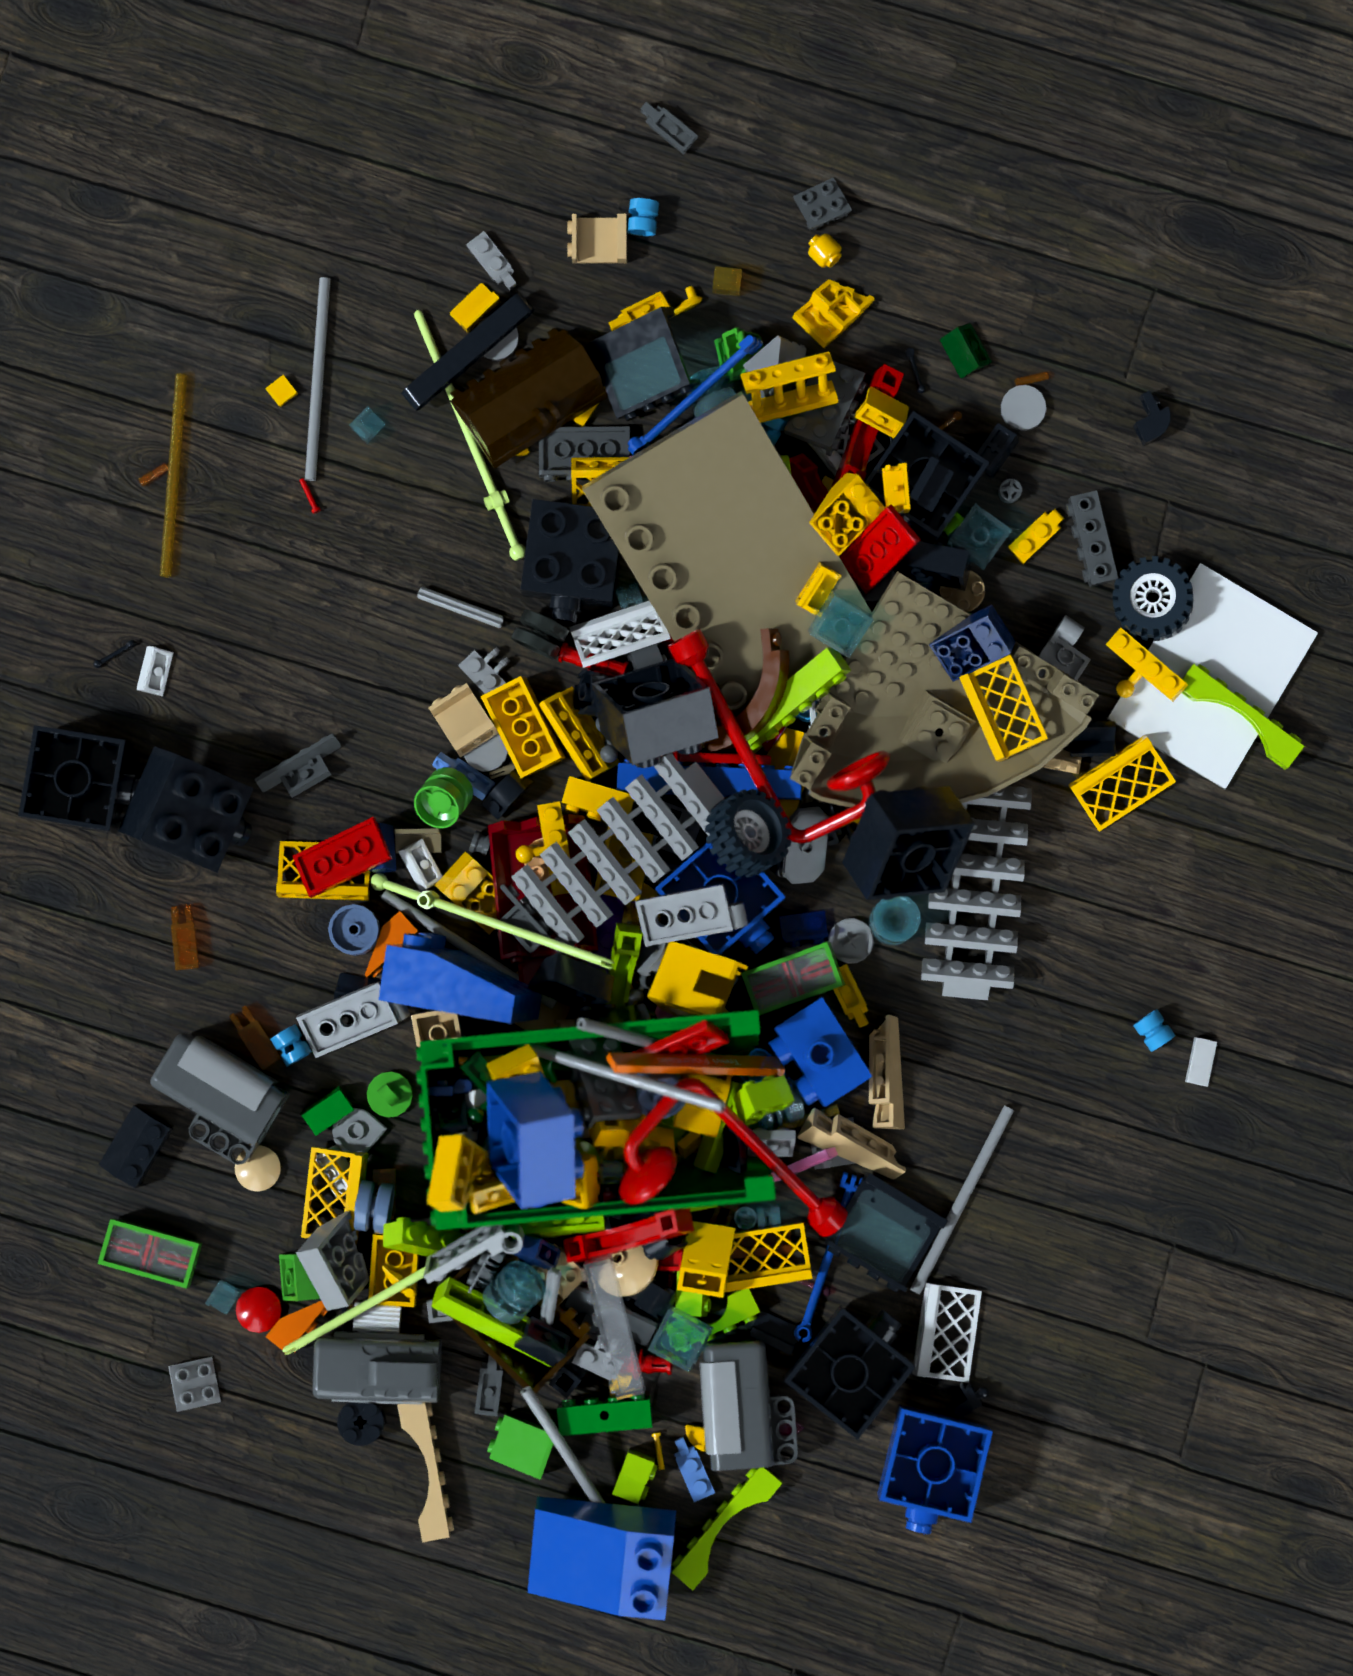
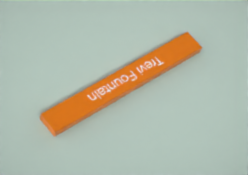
M608 1052L606 1059L615 1073L783 1076L785 1068L777 1056Z

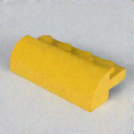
M570 687L543 700L538 706L585 780L591 782L600 775L615 768L621 762L618 758L612 763L604 762L601 759L600 751L605 746V737L597 730L595 721L591 716L580 715L577 713L579 710L574 709V688Z

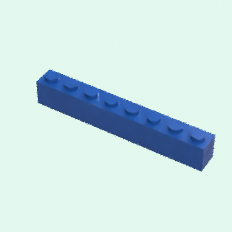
M624 759V763H618V791L628 793L625 787L641 774L655 792L659 791L667 783L654 766L639 768L635 764L632 765L627 759ZM679 762L680 765L684 768V770H686L688 767H690V766H683V762ZM697 762L723 797H730L744 789L746 791L756 789V794L759 793L744 764H738V768H729L727 763H715V767H706V763ZM761 765L778 799L802 800V785L790 779L793 766H784V770H776L773 765ZM672 789L665 793L668 795H675Z

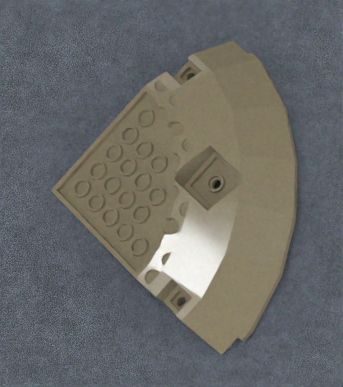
M897 571L843 658L852 671L845 675L846 679L842 683L833 685L828 689L830 692L819 700L815 709L818 715L807 733H804L790 779L809 789L808 794L819 801L851 808L859 804L863 799L860 787L849 791H834L828 788L827 781L848 765L870 754L887 751L890 754V760L886 768L879 776L872 780L876 791L911 790L920 786L927 788L950 786L959 801L965 803L990 796L1046 765L1087 727L1092 719L1087 714L1099 695L1064 671L1038 657L1018 642H1015L1011 655L1049 739L1010 756L1002 762L996 761L961 680L958 679L952 682L929 646V643L965 620L971 614ZM1009 661L1000 666L998 675L1009 678L1012 671ZM993 668V669H991V670H989V671L992 672V673H994L995 668ZM1041 669L1046 671L1044 676H1039ZM983 673L976 677L980 686L988 688L993 675ZM996 677L991 690L1003 694L1008 681ZM1011 682L1007 696L1018 699L1021 688L1018 684ZM982 689L984 695H986L987 690ZM990 692L987 700L989 706L997 709L1002 696ZM1023 696L1022 701L1026 702V699ZM1005 698L1001 711L1012 715L1017 702ZM1020 703L1016 716L1028 720L1031 712L1029 706ZM1000 713L997 719L998 727L1007 730L1011 717ZM1032 717L1031 722L1036 724L1034 718ZM1014 719L1010 732L1022 736L1026 722ZM1030 724L1025 737L1034 740L1041 737V733L1038 727ZM822 728L827 729V733L825 735L819 734ZM938 728L943 729L941 736L935 735V731ZM1001 731V734L1004 738L1005 732ZM1011 734L1008 735L1006 745L1009 751L1017 748L1020 741L1019 737Z

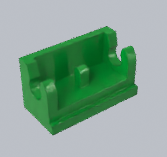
M338 1086L302 1110L301 1115L316 1136L354 1111L340 1086Z

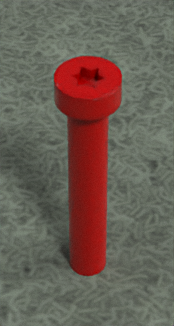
M305 478L300 479L299 481L312 507V513L320 512L321 509L317 506Z

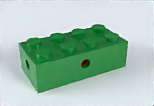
M633 1393L631 1398L623 1399L622 1395L608 1396V1400L599 1401V1397L585 1398V1402L576 1403V1399H565L557 1407L558 1427L562 1436L652 1428L650 1396L645 1397V1393ZM607 1411L609 1415L602 1416L601 1412Z

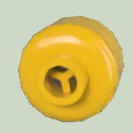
M817 234L809 241L810 248L808 254L820 267L828 266L831 268L840 260L842 256L840 253L841 246L829 234L821 236Z

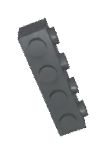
M1097 490L1070 496L1069 503H1066L1068 516L1073 518L1074 525L1071 526L1074 539L1078 538L1079 547L1076 549L1079 561L1083 560L1085 569H1082L1084 582H1088L1089 588L1115 582L1118 579Z

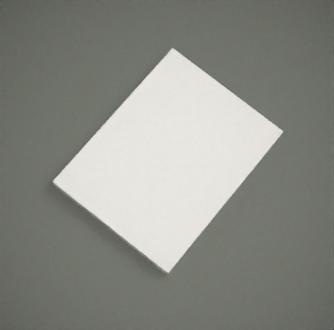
M1200 563L1189 580L1193 588V610L1189 615V621L1187 624L1184 623L1180 632H1173L1172 637L1166 639V636L1160 637V641H1153L1148 651L1181 679L1193 664L1204 666L1210 671L1208 675L1215 680L1217 678L1223 680L1228 685V690L1232 693L1238 692L1247 699L1245 702L1248 705L1259 707L1265 712L1263 716L1268 718L1318 632ZM1142 676L1134 685L1133 695L1128 698L1120 697L1107 720L1115 721L1117 726L1138 738L1146 735L1154 748L1226 789L1258 733L1242 715L1229 707L1205 701L1193 702L1182 693L1172 702Z

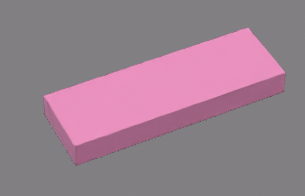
M835 1147L828 1148L790 1164L788 1167L797 1174L836 1157L838 1153ZM774 1172L771 1173L774 1182L781 1181Z

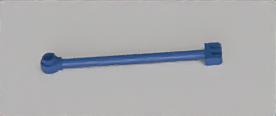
M751 335L745 337L739 343L741 348L645 436L640 438L636 436L629 440L628 450L630 453L635 455L648 447L650 442L748 353L752 355L763 346L762 340Z
M843 1172L839 1187L845 1189L841 1205L844 1208L858 1187L854 1185L857 1178L856 1175H852L850 1183L846 1182L848 1178L847 1172ZM841 1232L835 1240L836 1245L838 1243ZM828 1245L803 1320L794 1330V1336L798 1341L801 1339L799 1335L801 1329H806L808 1332L807 1336L802 1338V1342H807L812 1337L811 1322L834 1255L827 1251Z

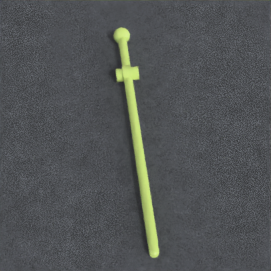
M416 310L414 313L415 319L435 363L441 358V355L422 311ZM452 383L445 388L449 400L453 399L450 393L455 390ZM453 407L489 493V496L483 498L488 511L495 509L511 545L509 550L510 557L515 561L525 558L526 547L523 544H519L504 508V504L510 503L505 490L498 492L478 443Z
M382 873L374 874L370 880L371 887L374 890L382 891L387 889L415 899L418 905L424 909L437 907L602 967L614 968L604 963L615 964L613 960L440 899L439 895L433 890L419 892L388 881L387 877Z
M425 1267L283 1348L284 1354L289 1355L423 1279Z

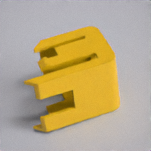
M668 942L647 998L661 1010L675 1016L678 1015L669 1008L678 1009L693 1016L722 1014L736 977L741 976V972L737 971L738 967L747 970L748 966L687 945Z

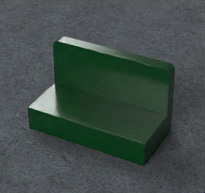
M971 323L955 328L940 339L960 378H964L973 371L992 363Z

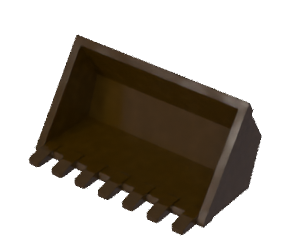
M555 328L547 332L550 338L542 342L539 338L531 342L534 348L526 352L524 349L516 351L515 354L518 358L510 362L504 359L499 362L502 368L498 371L493 372L491 369L484 371L485 379L479 383L472 379L467 382L469 389L463 393L459 389L450 393L453 397L450 400L451 404L494 469L608 398L601 377L585 349L565 329L560 332Z
M478 1254L472 1258L453 1279L469 1287L470 1284L467 1283L466 1277L474 1262H478L480 1255ZM513 1254L509 1257L507 1255L504 1256L499 1268H496L497 1272L494 1274L489 1285H486L485 1288L473 1287L474 1290L496 1301L498 1299L495 1294L499 1291L506 1299L521 1307L527 1317H534L540 1320L546 1281L542 1280L536 1284L530 1278L535 1271L530 1266L522 1270L516 1264L520 1258ZM558 1294L554 1320L550 1326L571 1336L567 1355L554 1366L549 1367L452 1318L523 1388L531 1386L535 1394L591 1337L587 1332L592 1328L587 1321L581 1325L574 1321L573 1318L578 1314L577 1311L571 1307L565 1312L559 1306L563 1298Z

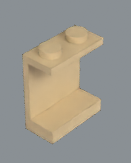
M572 214V221L567 222L568 234H572V243L567 244L568 257H572V263H627L626 214H617V218H577L576 214Z
M467 683L456 686L449 695L436 699L432 706L428 707L460 758L498 734L494 724Z

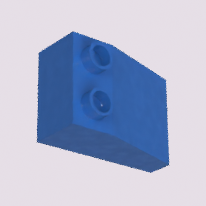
M419 932V934L404 933L403 944L386 945L378 999L380 1001L510 1024L539 1019L542 994L528 989L527 984L461 950L445 948L446 936L426 932Z
M537 1496L528 1593L618 1616L665 1620L676 1511Z

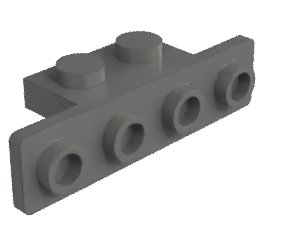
M333 733L325 736L310 747L302 749L293 757L283 760L276 767L263 772L255 778V782L262 792H266L283 782L288 793L293 798L331 776L322 758L341 748V744Z
M506 884L500 886L502 891L515 904L500 919L501 921L559 941L557 936L554 938L548 932L551 928L543 919L538 921L533 915L535 910L528 902L522 903L518 898L520 893L511 884L509 886ZM514 935L530 954L541 946V944Z

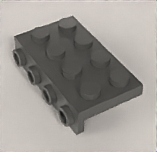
M835 361L833 363L836 371L827 373V381L832 380L838 396V403L791 415L784 429L785 435L825 449L828 456L832 455L833 450H838L841 443L840 436L842 432L846 433L849 427L850 414H855L859 405V401H857L859 395H864L868 385L865 382L866 373ZM818 376L809 378L805 387L818 384Z
M630 426L558 428L539 440V478H544V482H556L557 478H566V481L572 482V458L630 457V451L628 450Z
M613 1038L570 1040L567 1048L564 1050V1053L610 1066L606 1060L608 1052L623 1053L619 1040ZM568 1066L570 1082H573L575 1088V1099L580 1104L581 1118L585 1121L587 1128H593L596 1121L640 1119L642 1111L634 1086Z

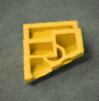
M828 279L813 292L809 302L797 310L792 318L825 348L845 331L871 305L875 298L871 295L866 297L854 292L853 288L841 286L839 283Z

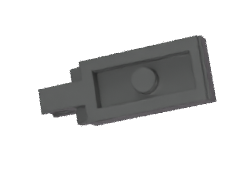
M645 102L640 108V112L648 118L646 123L649 127L683 155L698 139L697 134L664 107L658 106L654 109Z
M490 1355L488 1362H482V1367H480L475 1414L498 1417L503 1368Z

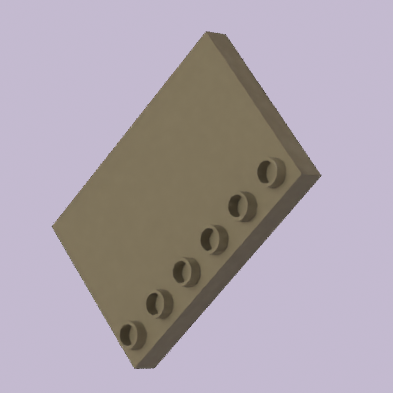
M742 391L582 486L583 492L674 642L693 631L701 629L709 644L704 661L715 682L721 688L723 697L735 718L749 705L761 680L763 670L761 629H778L782 638L780 650L789 651V679L826 648H837L841 655L848 652L872 613L840 557L832 551L809 524L814 515L813 511ZM819 562L842 576L822 605L819 613L814 615L798 606L795 600Z

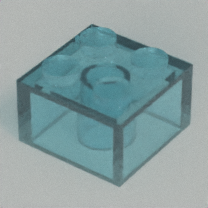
M975 503L947 544L952 548L953 546L966 548V551L970 552L971 562L985 570L1012 532V529Z
M832 591L808 631L811 636L850 658L874 618L867 611Z
M672 1306L668 1309L648 1351L689 1372L694 1368L714 1328Z

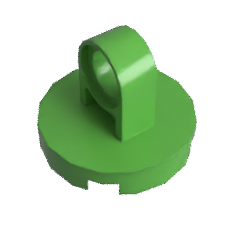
M394 1072L381 1073L374 1077L368 1086V1103L372 1110L380 1116L388 1118L399 1116L406 1112L411 1105L413 1097L412 1086L408 1079L401 1074Z

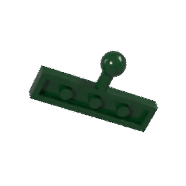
M476 1051L460 1068L487 1097V1082L492 1081L486 1065L488 1062ZM487 1100L479 1107H472L468 1110L467 1120L470 1124L480 1125L484 1122L485 1114L488 1112Z

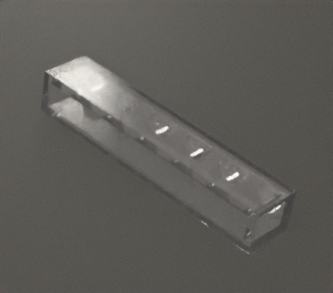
M608 1255L587 1260L583 1264L584 1268H581L583 1282L588 1283L589 1290L586 1291L589 1305L593 1304L595 1313H592L594 1326H599L601 1335L598 1336V1343L600 1349L605 1350L606 1358H603L606 1372L610 1371L612 1380H609L611 1393L616 1394L617 1400L644 1394L646 1388L613 1256Z

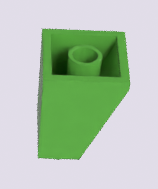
M280 1254L279 1262L283 1301L320 1299L297 1254Z
M505 1413L504 1418L499 1417L495 1430L499 1431L496 1440L491 1439L487 1450V1452L491 1453L489 1459L541 1480L553 1442L541 1425Z

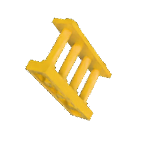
M829 351L740 374L746 394L751 393L752 401L748 403L760 423L838 403V396L832 380L827 381V373L836 371ZM818 376V384L805 387V379ZM796 382V390L783 393L784 384ZM774 388V395L761 398V390Z

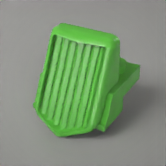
M739 327L723 333L722 337L714 340L720 366L741 348L739 343L745 337L751 335L761 340L760 335L744 331V329ZM748 353L723 376L724 384L740 380V374L746 373L743 365L756 353L753 355Z

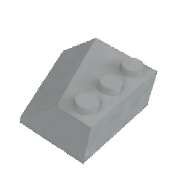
M776 336L749 359L743 367L745 372H750L805 358L806 347L804 345L799 346L796 342L791 343L788 339L781 336ZM796 382L784 384L783 393L794 388ZM774 388L761 390V398L774 395Z
M350 1210L318 1227L296 1252L299 1261L303 1265L327 1311L349 1306L370 1281L363 1255L358 1252L355 1240L358 1239L356 1231L351 1230L349 1219H352Z

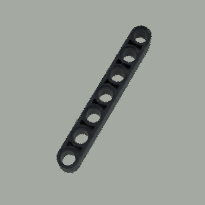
M520 292L515 294L402 391V396L416 411H419L524 322L535 309Z

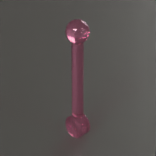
M805 1280L795 1281L812 1289L814 1287V1284ZM829 1287L823 1288V1295L829 1296L831 1289Z

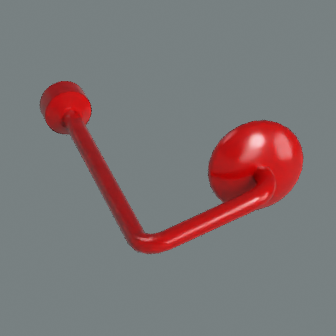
M701 629L693 631L668 645L676 663L692 666L696 676L710 688L713 707L758 792L766 793V799L772 797L776 800L774 803L776 808L782 807L704 661L709 644ZM887 751L870 754L830 777L827 781L829 789L849 791L860 787L863 794L862 801L803 830L795 828L789 820L786 828H791L792 834L787 839L801 844L811 842L860 819L865 809L867 798L871 793L876 792L872 780L884 771L890 760V754ZM783 811V812L780 813L783 818H784V817H787V818H788V816H787V814L785 813V811Z
M686 1078L673 1085L721 1100L700 1079ZM663 1096L626 1140L624 1156L628 1166L619 1184V1194L624 1202L640 1204L648 1201L657 1195L673 1176L677 1158L675 1152L670 1147H653L639 1155L638 1148L679 1100ZM726 1104L722 1113L714 1111L809 1207L807 1222L820 1236H831L844 1225L848 1212L833 1196L818 1198Z

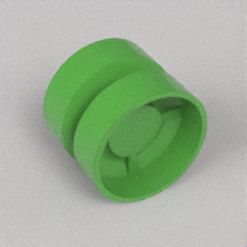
M448 767L439 768L430 775L416 793L414 798L415 811L422 821L432 827H450L470 804L473 798L472 785L468 778L460 771Z

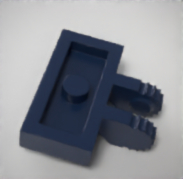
M448 1074L439 1075L429 1086V1096H453L454 1093H467L475 1085L468 1076L452 1078V1075Z

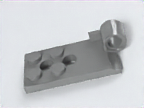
M724 884L635 901L645 947L732 931L748 926L744 903L735 902L728 904ZM681 909L689 911L691 915L689 921L681 919ZM660 913L668 916L669 922L667 925L659 923L658 915Z
M377 982L297 1015L296 1019L315 1058L398 1024L410 1016L407 1006L378 1000L381 984ZM344 1014H349L353 1017L354 1022L347 1025L343 1023L341 1017ZM329 1023L332 1025L333 1031L325 1033L322 1031L321 1025Z
M518 1224L478 1227L428 1256L423 1277L428 1284L434 1280L440 1281L446 1277L449 1271L462 1268L468 1260L487 1249L492 1256L501 1251L507 1254H515L523 1246L524 1231ZM514 1236L517 1240L509 1241L506 1237Z

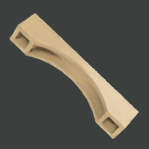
M422 1402V1404H397L401 1428L418 1444L428 1468V1497L418 1519L422 1542L449 1538L451 1531H454L452 1517H448L446 1508H450L448 1494H444L442 1485H446L444 1471H439L438 1462H442L440 1449H435L434 1439H437V1431L435 1425L431 1426L430 1417L433 1416L432 1404Z

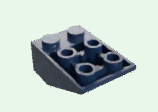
M990 605L967 617L929 643V646L952 682L960 679V676L967 673L970 674L1011 654L1016 641L993 605Z

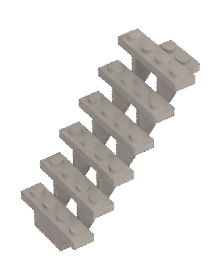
M672 753L665 755L662 761L654 767L666 781L667 785L655 792L641 774L625 787L639 807L627 815L616 799L612 797L596 810L611 829L598 837L584 819L568 832L573 841L582 850L579 854L570 860L559 844L555 842L540 854L545 864L552 870L553 874L542 882L527 864L511 877L516 886L525 895L521 899L522 903L528 902L535 910L533 915L538 921L543 919L551 928L548 931L550 934L555 933L560 942L574 946L585 937L571 920L576 914L583 910L596 928L613 915L599 897L604 892L612 888L616 896L626 905L642 893L628 875L640 865L653 883L670 871V868L657 853L664 845L668 843L682 861L699 848L685 829L697 821L703 831H705V826L709 824L706 821L707 816L711 814V809L722 801L724 797L697 762L684 770ZM670 789L673 790L674 794L685 805L688 812L692 814V817L683 824H680L660 798ZM642 811L657 828L660 835L664 837L653 847L632 821ZM614 833L636 860L625 869L603 843ZM585 856H587V859L607 882L596 892L575 866ZM557 878L578 904L568 914L546 888Z
M1007 786L990 796L961 803L965 809H967V804L999 807L998 821L972 818L975 825L968 840L994 842L996 843L995 857L961 854L953 872L951 889L946 888L945 892L929 894L928 908L949 910L948 924L926 922L925 944L946 946L945 960L922 959L921 980L942 982V996L988 1000L990 987L1013 989L1014 967L991 965L993 951L1017 953L1018 931L995 929L997 915L1020 917L1021 895L1000 894L998 891L1000 879L1024 881L1025 860L1002 858L1004 844L1027 846L1028 824L1005 822L1007 808L1031 809V788ZM960 875L992 878L991 892L959 890ZM957 911L989 914L988 928L955 925ZM953 947L986 950L984 964L951 961Z

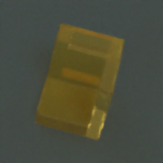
M715 267L712 293L739 296L742 269Z

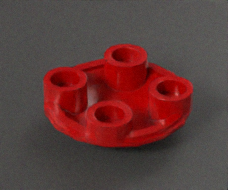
M250 1288L242 1293L237 1301V1319L242 1327L251 1332H266L273 1328L281 1318L280 1300L269 1288Z

